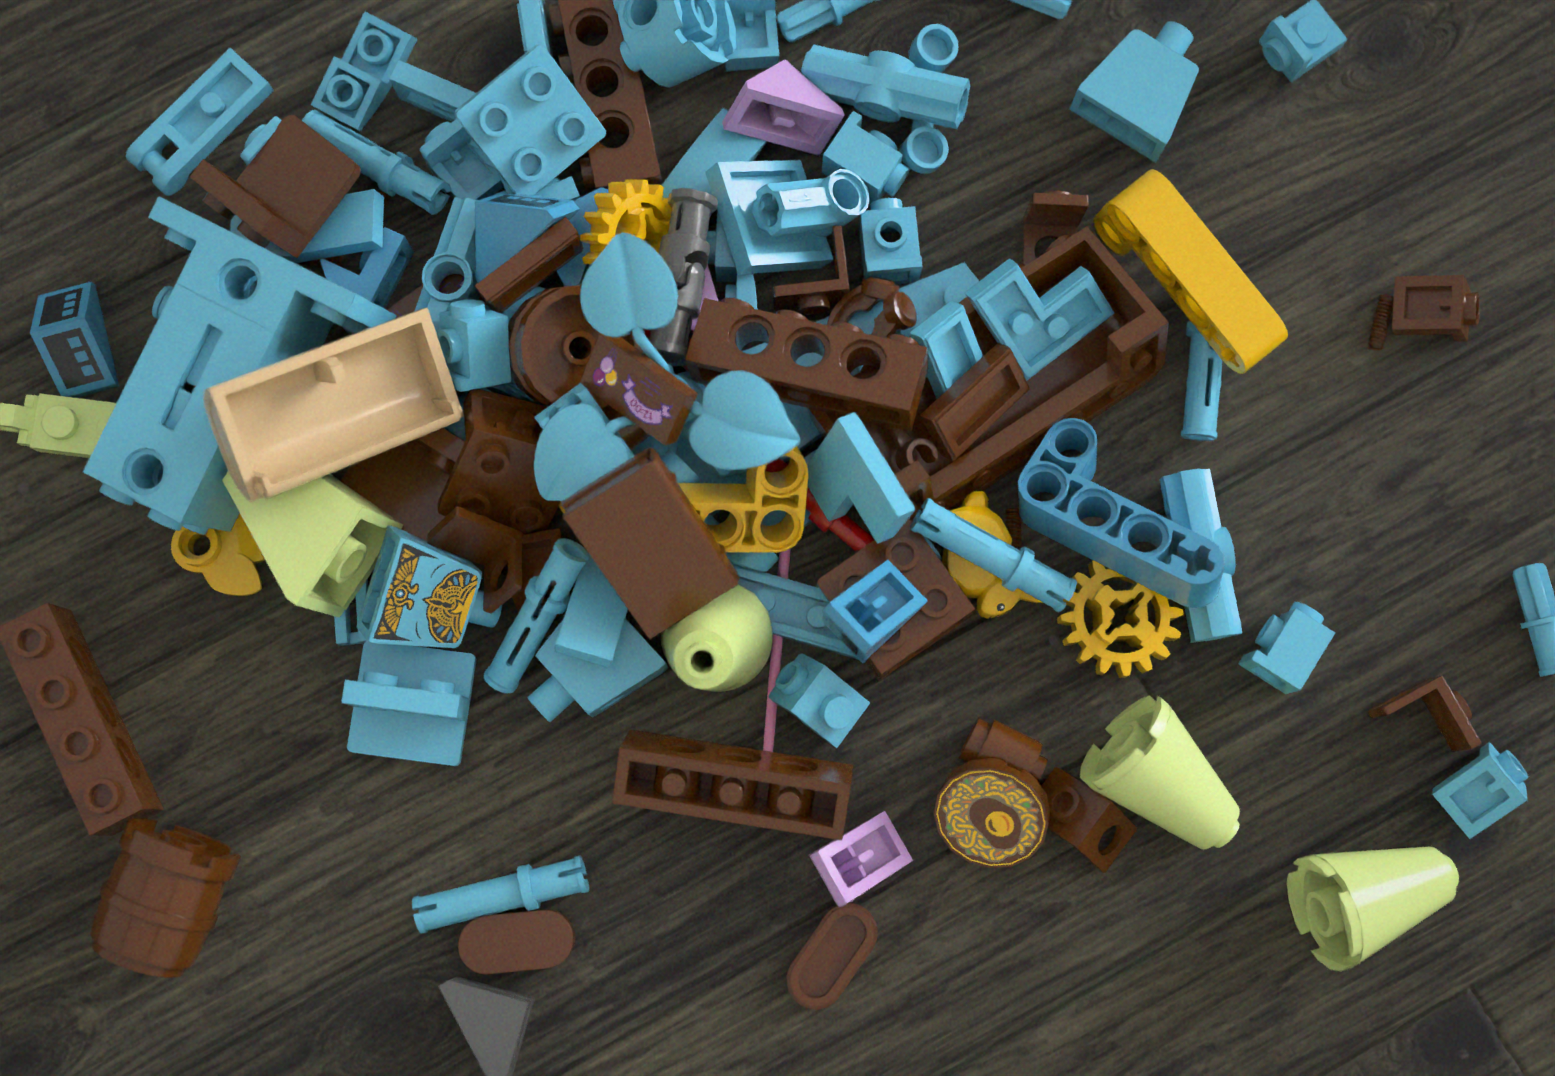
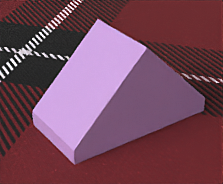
M783 60L745 82L722 124L724 130L820 155L844 118V112L838 104L788 61Z
M885 811L843 834L842 840L834 839L808 854L838 907L847 904L913 861Z

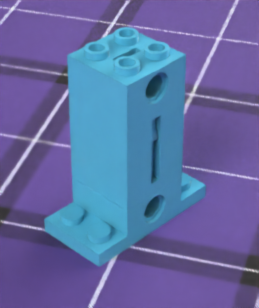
M158 196L149 218L169 227L164 237L165 239L192 252L83 472L103 482L99 491L104 495L132 506L135 501L151 508L148 517L163 526L180 531L183 526L202 535H206L209 528L230 532L240 512L222 481L228 469L206 413L203 399L204 390L323 346L333 323L358 333L366 330L368 326L374 327L393 320L397 315Z

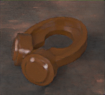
M870 276L869 278H863L861 286L851 290L842 297L832 310L827 325L831 326L834 322L848 323L856 313L862 311L869 312L879 301H883V311L874 319V328L870 335L886 338L890 334H895L897 330L901 329L904 331L913 327L916 324L917 315L912 300L904 292H899V286L894 281Z

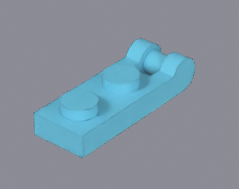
M229 48L131 144L126 152V158L139 171L147 170L153 176V184L164 195H173L186 184L189 174L199 165L202 159H205L274 90L259 73L234 50ZM172 142L178 150L167 160L161 155L162 150Z

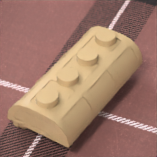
M426 307L204 390L203 396L206 413L227 469L237 488L250 502L262 497L268 499L459 422L461 417H464L429 310Z

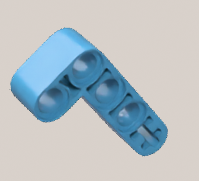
M1077 418L1063 419L1055 423L1030 458L1018 480L1019 515L1024 524L1183 606L1200 608L1210 604L1218 595L1225 564L1224 555L1219 546L1210 539L1092 482L1097 461V434L1093 427L1084 420ZM1074 449L1083 454L1078 457L1069 458L1060 453L1065 450ZM1039 492H1048L1056 496L1050 501L1042 502L1032 498L1033 495ZM1095 516L1102 518L1106 523L1101 526L1091 527L1082 523L1081 520ZM1145 541L1152 543L1157 549L1152 552L1143 553L1136 551L1131 545ZM1196 570H1200L1199 572H1197L1196 576L1192 575L1195 573Z

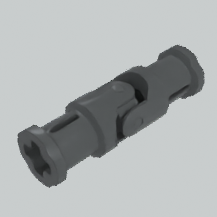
M691 188L673 189L668 197V204L672 207L668 234L661 238L659 255L665 261L674 277L678 294L677 308L673 320L667 326L651 330L649 341L665 362L673 366L687 365L685 358L688 352L692 321L697 319L700 313L705 282L704 271L707 268L711 247L706 241L710 215L717 210L718 200L713 195Z

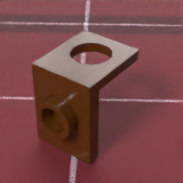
M1058 190L1033 193L1023 220L1022 264L1027 265L1036 259L1034 249L1039 241L1046 238L1058 239L1064 235L1072 236L1078 232V226L1088 209V195H1072L1069 192Z
M841 225L833 226L831 240L836 279L774 286V311L797 309L798 313L802 315L822 314L830 310V305H836L844 295L849 293Z
M456 507L428 533L427 544L484 565L483 611L492 614L522 588L523 532L493 521L486 516ZM508 564L509 569L506 580L502 587L497 590L499 575L504 566Z
M1443 675L1422 680L1367 711L1371 718L1386 716L1421 697L1453 752L1471 750L1482 744L1469 722L1472 719V713L1467 702L1459 692L1450 689Z
M1055 767L1041 786L1047 794L1051 812L1047 829L1074 846L1098 870L1105 873L1136 832L1137 827L1111 800L1090 789L1089 786L1062 769ZM1116 825V832L1111 843L1105 849L1098 851V844L1103 833L1109 827Z

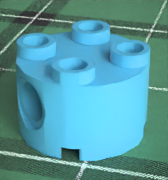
M613 0L624 37L620 44V52L625 64L634 72L643 70L649 78L659 85L673 87L729 60L725 57L734 53L736 47L735 25L726 0Z

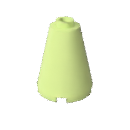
M739 584L661 632L662 650L672 670L688 685L712 692L733 690L754 679L763 669L769 658L773 640L772 626L767 609L753 592Z
M1146 696L1128 706L1105 728L1112 737L1103 749L1100 750L1093 743L1080 767V778L1090 789L1200 849H1208L1212 846L1219 848L1227 844L1239 829L1237 819L1240 813L1238 805L1170 705L1161 697L1157 696L1155 701L1151 696Z
M1434 847L1312 854L1294 861L1293 864L1299 867L1297 871L1288 873L1287 889L1291 911L1300 934L1311 932L1320 947L1311 950V952L1318 961L1330 970L1344 971L1356 966L1451 902L1456 895L1459 875L1453 861Z

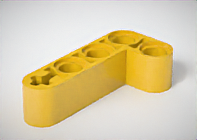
M1148 170L1106 203L1094 217V227L1103 242L1120 256H1125L1133 250L1213 350L1233 371L1239 374L1246 373L1287 339L1288 332L1279 315L1171 182L1157 170Z
M798 446L784 455L791 458L786 468L780 472L772 473L765 471L767 464L748 468L746 484L678 483L703 521L709 513L715 510L722 509L730 512L724 522L717 525L706 524L718 544L725 547L726 552L777 553L794 547L801 539L805 520L808 467ZM781 510L786 512L782 521L776 525L767 526L761 524L765 515L771 511Z

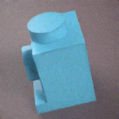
M853 111L824 152L822 173L829 176L834 171L840 169L854 172L863 180L868 190L869 203L881 199L885 192L894 196L906 179L910 168L901 163L903 154L897 151L896 144L879 131L871 130L868 133L861 128L862 116Z
M884 198L871 202L869 205L870 210L864 211L860 215L858 224L864 278L874 276L892 280L895 284L919 281L923 266L919 249L915 206L902 207V201L897 198ZM899 232L901 238L896 242H886L880 233Z
M480 300L455 301L450 303V311L439 312L440 331L437 337L455 390L463 392L511 382L507 315L485 308V302Z
M1294 602L1290 610L1281 614L1280 618L1272 615L1267 620L1255 640V643L1260 645L1261 649L1244 654L1238 665L1284 694L1300 691L1335 632L1322 625L1324 617L1316 610L1303 603Z

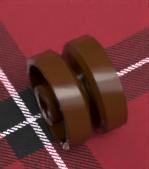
M582 285L545 289L526 299L510 318L508 335L511 376L517 387L536 403L550 406L580 384L600 332L588 322L583 313L580 295ZM632 332L621 337L644 354L635 342ZM571 341L572 346L578 350L576 358L569 351ZM588 390L601 409L609 405Z

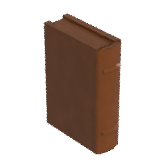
M651 447L561 502V506L566 511L563 513V518L649 639L734 588L739 581V574L726 556L725 547L718 544L676 481V474L669 471L657 451Z

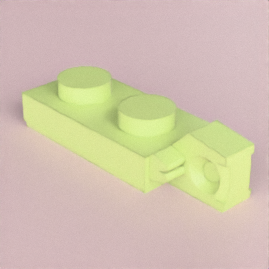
M39 394V396L26 395L24 406L0 403V431L19 433L17 444L29 446L37 452L90 458L117 403Z

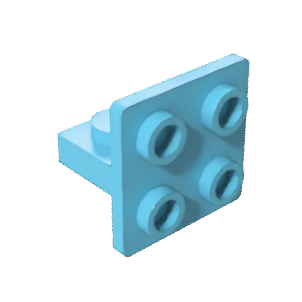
M543 45L532 47L454 112L455 118L473 139L468 143L470 148L480 161L493 166L514 194L533 196L606 135L603 125Z
M366 641L363 645L358 681L345 680L341 703L353 706L347 743L348 751L366 755L458 766L461 763L476 657L471 653L418 646L375 644Z

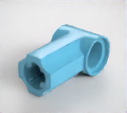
M840 169L822 179L766 184L756 191L757 200L753 212L758 228L767 230L770 236L811 232L817 236L826 237L832 234L833 226L841 225L843 227L864 213L868 207L869 194L863 180L857 174L850 170Z

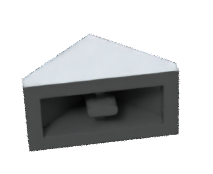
M456 976L439 985V989L486 1076H513L535 998L460 976Z

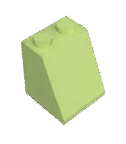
M229 471L222 480L286 598L297 606L340 618L374 570L387 526L390 525L399 529L404 526L331 474L268 499L262 497L253 502H250L242 495Z

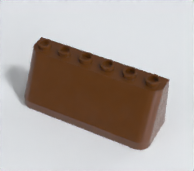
M1088 226L1072 236L1064 235L1059 237L1049 245L1043 255L1027 265L1019 264L1018 266L1039 298L1082 266L1090 272L1114 314L1028 379L1027 383L1030 390L956 460L952 461L941 456L937 449L938 458L936 462L928 464L921 458L919 452L913 448L912 458L914 462L900 470L895 462V454L898 448L883 425L861 420L913 504L915 510L908 518L912 522L918 510L923 511L921 506L927 498L932 499L934 503L947 510L956 509L963 504L964 499L971 492L984 491L1028 462L1049 429L1055 423L1068 418H1077L1088 423L1146 385L1162 369L1166 357L1169 322ZM966 297L958 304L964 306L984 356L997 342ZM863 365L861 371L853 377L868 379L876 375L879 370L871 365ZM927 376L912 431H907V433L913 440L925 438L935 445L920 417L937 400ZM808 408L810 418L823 439H825L837 419L843 417Z

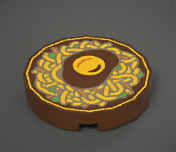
M995 758L971 760L953 769L938 792L934 817L938 833L947 846L966 861L988 868L1013 867L1030 859L1044 843L1051 812L1047 794L1033 775L1023 768L1020 772L1015 768L1007 766V761Z

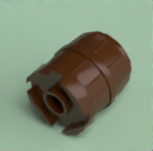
M132 818L127 820L119 841L122 851L117 858L109 879L103 882L100 890L101 900L90 934L94 940L92 947L94 952L102 958L129 970L158 977H180L184 974L186 968L194 965L209 931L215 927L218 919L216 912L223 895L225 882L233 879L241 856L239 853L230 855L232 847L197 831L175 825L173 831L163 830L161 833L154 832L157 820Z

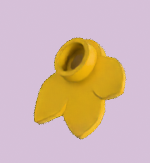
M240 513L230 532L209 528L206 535H202L182 526L180 531L176 530L173 534L171 551L175 561L182 568L190 572L203 573L205 579L215 591L233 596H247L261 591V578L255 563L262 562L265 558ZM201 537H208L210 540L209 550L203 555H195L193 550L194 543Z

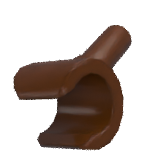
M883 425L898 448L895 454V462L900 470L914 462L912 458L913 448L919 452L921 458L926 463L936 462L938 452L936 446L931 441L925 438L913 440L907 431Z

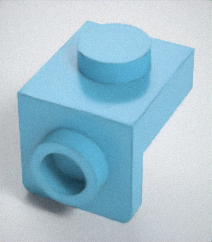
M456 119L452 123L444 122L439 124L427 135L425 144L420 148V152L433 174L438 179L450 184V194L457 198L468 197L474 200H481L493 196L504 186L497 170L493 166L480 161L468 145L473 139Z
M803 653L799 654L794 661L788 663L780 671L776 679V686L769 694V699L789 711L827 743L838 748L870 704L868 700L828 667Z

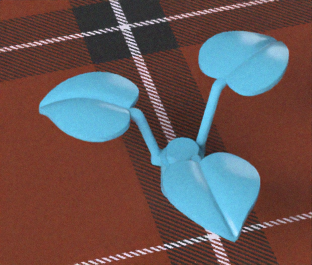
M624 232L615 235L592 263L584 277L580 293L583 313L588 322L603 335L618 338L632 332L635 342L647 357L698 392L686 422L697 415L699 416L694 422L689 435L691 447L699 458L717 468L740 470L770 463L795 448L800 442V437L788 419L778 395L762 378L745 371H731L714 378L706 386L704 393H702L700 386L695 381L674 374L673 366L665 362L644 334V329L664 328L673 320L678 300L674 277L662 257L648 243ZM585 403L568 406L556 413L541 432L535 451L534 473L540 495L545 500L563 501L630 459L628 448L624 441L614 435V433L619 429L635 425V423L623 416L612 420L606 425L599 410Z

